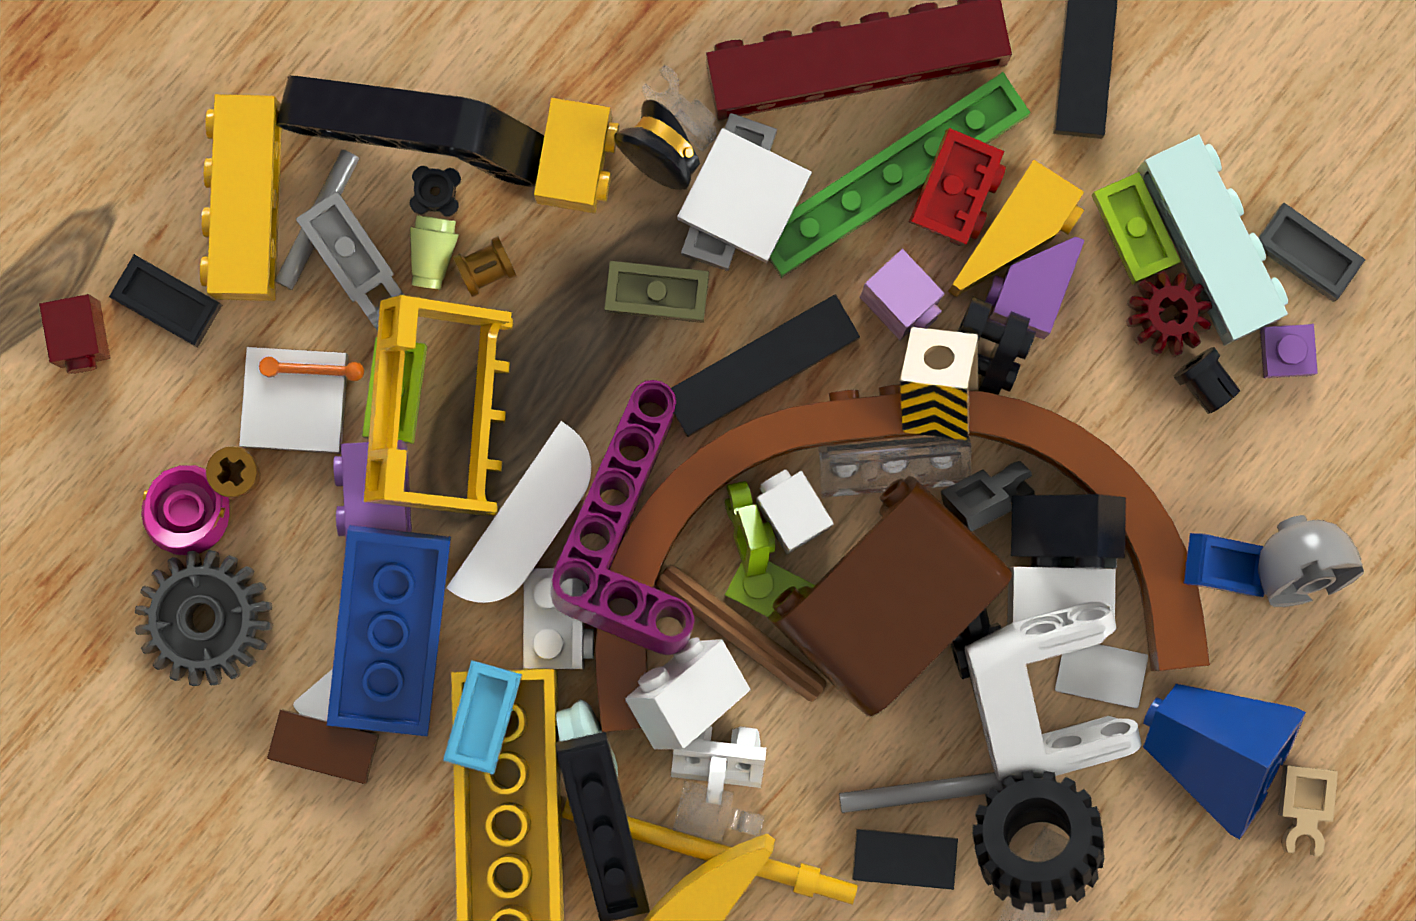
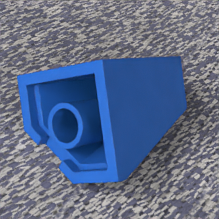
M1175 684L1164 700L1156 697L1150 705L1143 722L1144 725L1150 727L1143 747L1230 835L1240 840L1260 811L1268 795L1267 790L1272 784L1280 765H1284L1306 712L1296 707Z

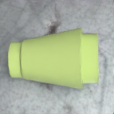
M416 215L415 227H410L413 286L441 289L442 280L445 278L459 234L454 233L456 221Z

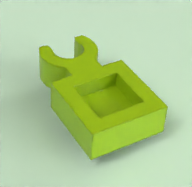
M746 481L728 484L726 488L730 498L725 499L724 503L728 517L734 526L733 537L746 576L766 574L769 553L775 552V537L772 526L769 522H762L757 504L753 505L751 492Z

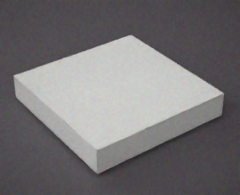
M722 128L677 219L768 263L812 172Z
M247 347L239 446L242 448L341 454L347 377L297 373H278L275 377H266L260 372L259 364L263 358L273 357L279 363L347 366L349 355L338 352Z

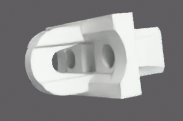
M709 726L686 748L673 750L671 777L707 781L706 803L721 804L724 784L761 788L766 748L761 747L759 731L755 728L738 727L732 729L731 743L711 741L712 726Z

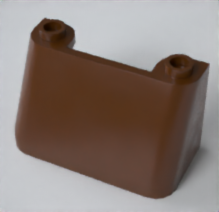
M908 476L905 480L900 478L885 489L880 496L883 504L879 510L883 518L813 588L804 586L797 590L794 586L789 587L775 600L772 606L775 611L768 617L781 633L848 701L866 716L870 717L880 713L889 706L1004 590L1013 574L993 551L912 476Z

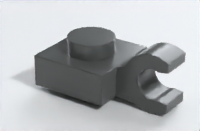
M1021 461L1011 463L1003 471L992 477L982 469L942 490L943 505L970 531H974L1011 512L1013 495H1035V491L1024 481L1032 477V472Z

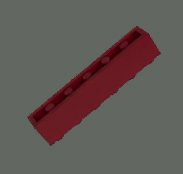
M957 0V5L938 8V4L934 2L923 3L909 8V14L890 17L888 12H876L861 17L859 24L841 27L839 21H829L813 26L811 33L792 36V31L783 30L763 36V42L744 45L743 40H729L718 43L714 46L715 51L706 52V65L717 121L728 119L730 113L746 116L1007 66L1012 52L1001 0Z

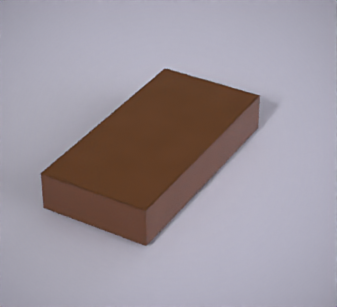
M282 709L279 711L267 759L366 784L379 734L361 729L327 726L326 720Z

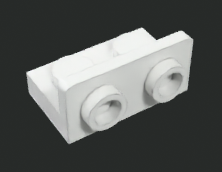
M533 568L524 581L523 669H585V659H594V629H585V623L564 615L552 603L550 593L555 568ZM575 578L567 579L560 586L564 593L574 597L581 596L588 590L583 581Z

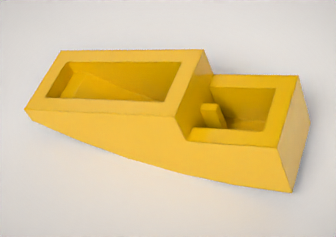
M764 834L742 842L709 859L682 878L669 890L642 921H724L772 854L775 839L769 834Z

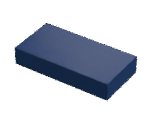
M1190 533L1184 584L1247 596L1264 597L1258 574L1259 556L1263 546L1207 534Z

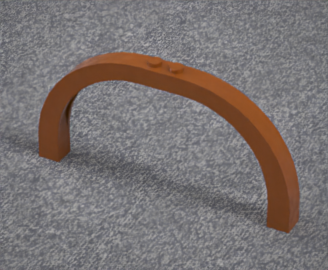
M900 384L880 387L879 396L860 398L859 390L829 393L830 401L790 407L757 417L727 431L703 446L677 467L647 500L631 523L619 546L610 571L655 588L663 563L675 540L697 511L729 482L773 458L822 446L922 436L903 431ZM969 391L968 436L997 441L1023 450L1060 471L1087 495L1100 494L1126 497L1125 550L1139 585L1151 671L1210 666L1198 586L1184 584L1188 552L1171 517L1156 494L1135 469L1109 445L1089 431L1048 409L1020 399L988 392ZM615 598L608 604L611 612L618 616H628L635 611L633 603L626 598ZM597 628L595 645L596 680L602 732L639 729L641 726L625 698L640 686L638 680L648 672L647 648Z

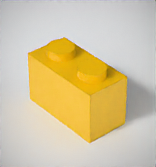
M551 97L534 191L537 204L596 213L598 200L607 201L611 172L603 171L606 152L615 153L614 134L619 132V123L612 122L610 107Z

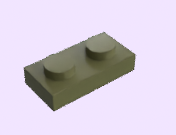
M610 261L605 313L704 323L709 271Z

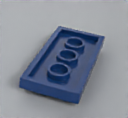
M349 525L327 726L428 737L451 537Z

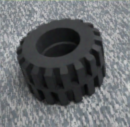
M1033 771L1022 772V781L1014 782L1012 776L1002 780L1003 790L998 792L992 788L985 795L987 806H978L975 814L977 825H973V840L978 865L981 868L982 877L986 884L993 885L994 894L1002 901L1010 897L1012 906L1020 910L1024 909L1026 903H1030L1033 905L1034 913H1045V905L1054 903L1056 911L1067 908L1066 899L1072 896L1076 902L1080 901L1086 896L1084 887L1088 885L1093 888L1099 879L1098 868L1103 869L1105 859L1101 816L1097 806L1092 807L1091 796L1087 791L1083 789L1077 792L1076 783L1070 778L1065 777L1059 783L1056 782L1055 772L1044 771L1043 778H1034ZM1036 822L1054 824L1064 830L1070 837L1067 846L1059 855L1041 862L1020 858L1010 850L1009 844L1013 836L1021 828Z

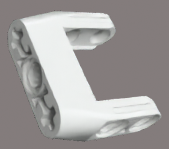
M1084 603L1015 622L965 646L966 659L990 759L999 781L1012 776L1013 780L1023 779L1022 772L1033 771L1034 778H1043L1044 771L1055 772L1057 776L1126 757L1138 751L1142 746L1138 724L1131 719L1106 716L1044 734L1041 733L1026 664L1101 644L1116 629L1113 608L1109 603Z

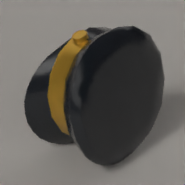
M644 101L641 107V120L635 127L625 128L614 134L616 146L633 165L652 180L671 189H687L691 181V175L700 165L699 158L682 126L675 116L658 101Z

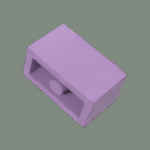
M902 249L864 284L860 298L890 331L901 340L911 331V327L927 329L936 321L937 316L942 312L937 305L945 293Z

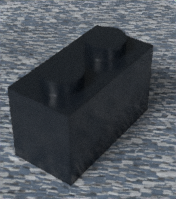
M1100 494L1013 495L1011 556L1031 557V567L1061 568V558H1074V567L1105 568V558L1125 559L1126 497Z

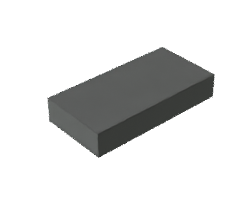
M1286 203L1279 206L1258 236L1267 256L1333 302L1339 299L1366 260Z

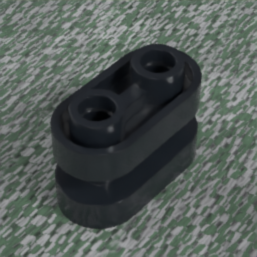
M972 297L957 332L977 334L978 341L981 337L996 343L990 357L978 353V375L982 376L978 391L999 395L1001 389L1010 392L1021 365L1014 361L1016 357L1026 359L1036 331L1028 329L1030 318L1010 311L1005 324L988 319L992 303Z

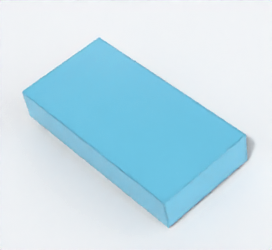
M471 660L443 761L489 774L495 773L522 674Z

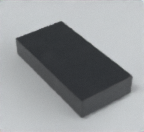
M135 254L109 296L116 302L197 348L223 306L216 300Z
M856 828L852 880L954 890L958 838Z

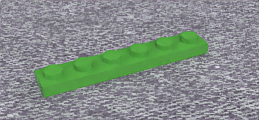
M1004 72L795 207L769 259L780 277L783 278L922 187L946 129L951 128L988 144L1028 118L1031 112Z

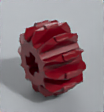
M1159 272L1155 276V286L1147 280H1143L1138 284L1137 287L1143 297L1132 296L1128 299L1127 305L1131 309L1140 312V314L1129 317L1126 320V324L1128 327L1142 325L1144 331L1136 336L1135 342L1141 345L1150 337L1153 338L1151 353L1158 356L1161 354L1167 343L1172 356H1179L1183 353V342L1187 346L1195 348L1201 343L1196 331L1207 332L1211 328V322L1198 316V314L1211 310L1212 303L1211 301L1197 303L1195 297L1203 291L1204 287L1198 283L1190 288L1189 291L1186 290L1187 275L1185 273H1179L1171 286L1166 272ZM1173 305L1179 314L1174 317L1175 320L1167 323L1163 322L1159 316L1164 312L1163 308L1166 309Z

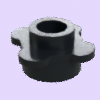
M419 166L413 171L412 179L415 182V195L410 199L411 209L419 215H423L427 211L441 212L445 217L453 216L459 209V203L455 199L456 187L461 183L459 172L454 168H447L443 171L436 168L429 169L427 166ZM433 187L440 188V193L436 196L431 194Z

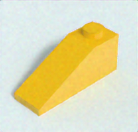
M1033 160L948 292L957 297L1050 243L1060 230L1068 235L1084 212V209L1076 205L1084 191Z

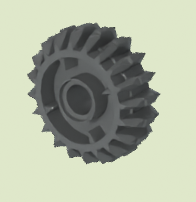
M209 550L203 565L198 552L189 551L186 556L187 568L184 567L178 558L172 557L168 560V567L172 576L169 577L165 572L156 569L152 572V577L160 585L158 590L148 586L142 587L140 593L152 599L150 607L136 606L135 613L149 616V624L136 626L135 632L137 635L151 634L153 638L141 647L144 654L154 653L158 650L161 651L153 663L157 670H162L173 662L170 670V679L180 681L187 669H189V685L200 686L204 671L211 686L220 685L222 679L221 668H223L225 674L230 679H236L240 676L239 668L235 662L237 659L247 667H252L256 663L255 658L247 651L249 646L258 650L266 649L267 643L255 637L257 630H272L273 624L271 622L258 621V612L272 610V603L268 601L255 602L254 597L262 594L266 590V586L264 583L258 582L247 587L246 583L252 578L254 570L246 566L235 575L234 572L238 559L234 556H227L219 568L220 558L217 551ZM208 604L215 613V622L210 630L202 633L194 626L193 614L199 606Z

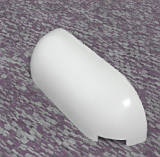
M562 421L559 423L446 589L465 600L487 603L498 601L511 595L524 583L585 494L590 482V455L584 441L572 428Z

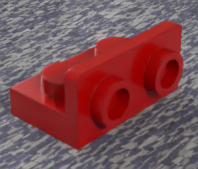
M951 128L946 129L909 223L950 239V243L958 246L967 245L969 238L976 240L987 217V212L981 210L988 192L994 194L997 191L1005 174L1006 166L1000 164L1005 151Z

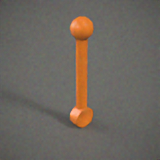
M265 357L259 364L260 372L266 377H275L278 373L346 376L350 381H358L364 376V367L359 362H351L347 366L279 363L273 357Z

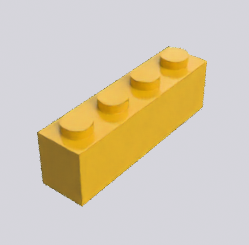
M215 94L214 109H207L206 135L208 139H213L212 158L205 159L203 172L205 187L211 188L210 207H204L202 211V233L204 237H209L208 256H202L200 261L201 286H207V293L216 300H276L275 279L277 273L282 128L276 125L281 103L275 96Z

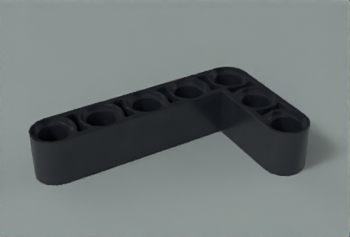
M292 75L288 76L276 125L282 129L306 136L454 156L494 178L527 187L535 186L544 141L543 134L494 106L471 98Z

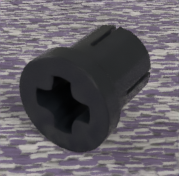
M1211 347L1193 358L1174 375L1179 385L1185 384L1207 414L1220 409L1240 392L1239 387L1218 361L1220 354L1215 347Z

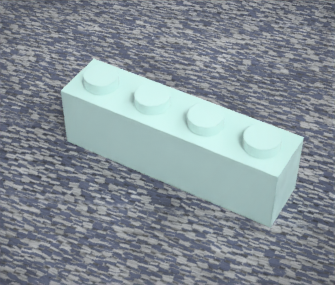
M1196 135L1145 159L1137 170L1144 180L1194 285L1200 283L1204 287L1203 291L1199 294L1201 300L1211 301L1212 309L1208 311V314L1224 346L1288 315L1284 307L1288 304L1286 292L1276 277L1270 278L1262 262L1266 259L1263 245L1255 233L1248 234L1240 216L1244 215L1242 203L1232 188L1226 189L1218 173L1222 170V166L1211 144L1204 145L1200 135Z

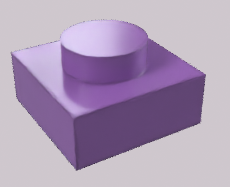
M1314 324L1271 326L1260 329L1264 379L1314 376L1318 374Z

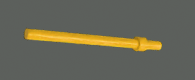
M567 798L562 818L574 821ZM627 816L632 838L641 842L705 861L732 848ZM769 858L756 875L794 887L793 892L812 898L815 893L852 905L858 888L856 884L820 874L821 868L801 863L800 867H796Z

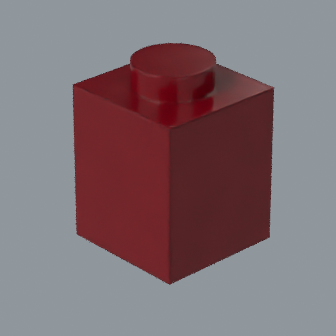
M86 294L39 304L49 363L60 368H66L68 374H76L97 369V361L110 359L102 308L98 299Z

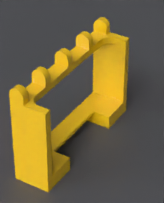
M398 295L380 301L364 502L482 516L497 515L499 506H497V502L486 500L485 485L487 471H502V461L488 459L490 422L503 423L506 419L505 411L493 410L491 408L494 373H509L510 362L495 360L499 329H513L512 312ZM418 317L480 326L467 499L404 492L407 450L397 449L405 351L415 349Z

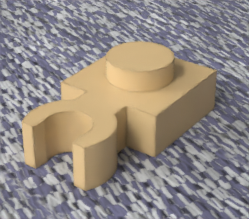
M1283 765L1278 815L1293 817L1292 826L1284 832L1282 837L1284 852L1294 853L1296 839L1306 834L1311 840L1310 855L1319 857L1322 855L1325 841L1322 833L1318 830V820L1333 822L1338 771Z

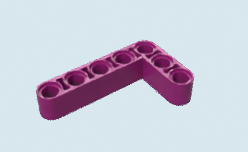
M649 380L639 384L632 392L554 569L550 594L553 605L564 615L656 653L672 655L683 650L689 642L694 624L691 608L679 598L609 570L671 428L676 399L672 389L662 381ZM652 402L661 406L664 413L657 417H650L643 414L639 407L645 403ZM626 446H637L644 451L646 456L638 461H630L622 456L620 450ZM614 489L622 492L627 500L621 505L613 506L605 503L600 495L606 490ZM587 534H599L607 541V546L601 550L592 551L585 548L580 540ZM575 578L583 581L588 590L583 595L574 597L564 593L560 586L567 579ZM615 598H626L633 603L635 611L628 616H618L611 612L608 604ZM671 617L679 621L683 631L674 636L664 635L656 627V622L661 618Z

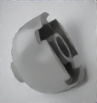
M1304 515L1294 516L1277 525L1279 532L1272 535L1266 541L1259 556L1258 574L1264 594L1267 595L1270 605L1273 607H1289L1311 602L1313 600L1308 594L1326 588L1328 595L1333 594L1354 583L1364 573L1359 551L1347 533L1331 522L1324 520L1307 521Z

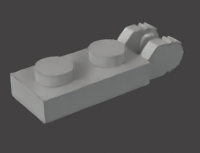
M336 191L297 217L296 220L352 302L357 301L378 331L380 309L374 306L366 293L381 283L391 295L390 298L404 295V293L392 278L394 275L393 271L344 199Z

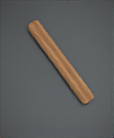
M669 565L658 578L656 583L658 588L687 603L695 616L806 700L813 702L826 687L824 678L676 566Z

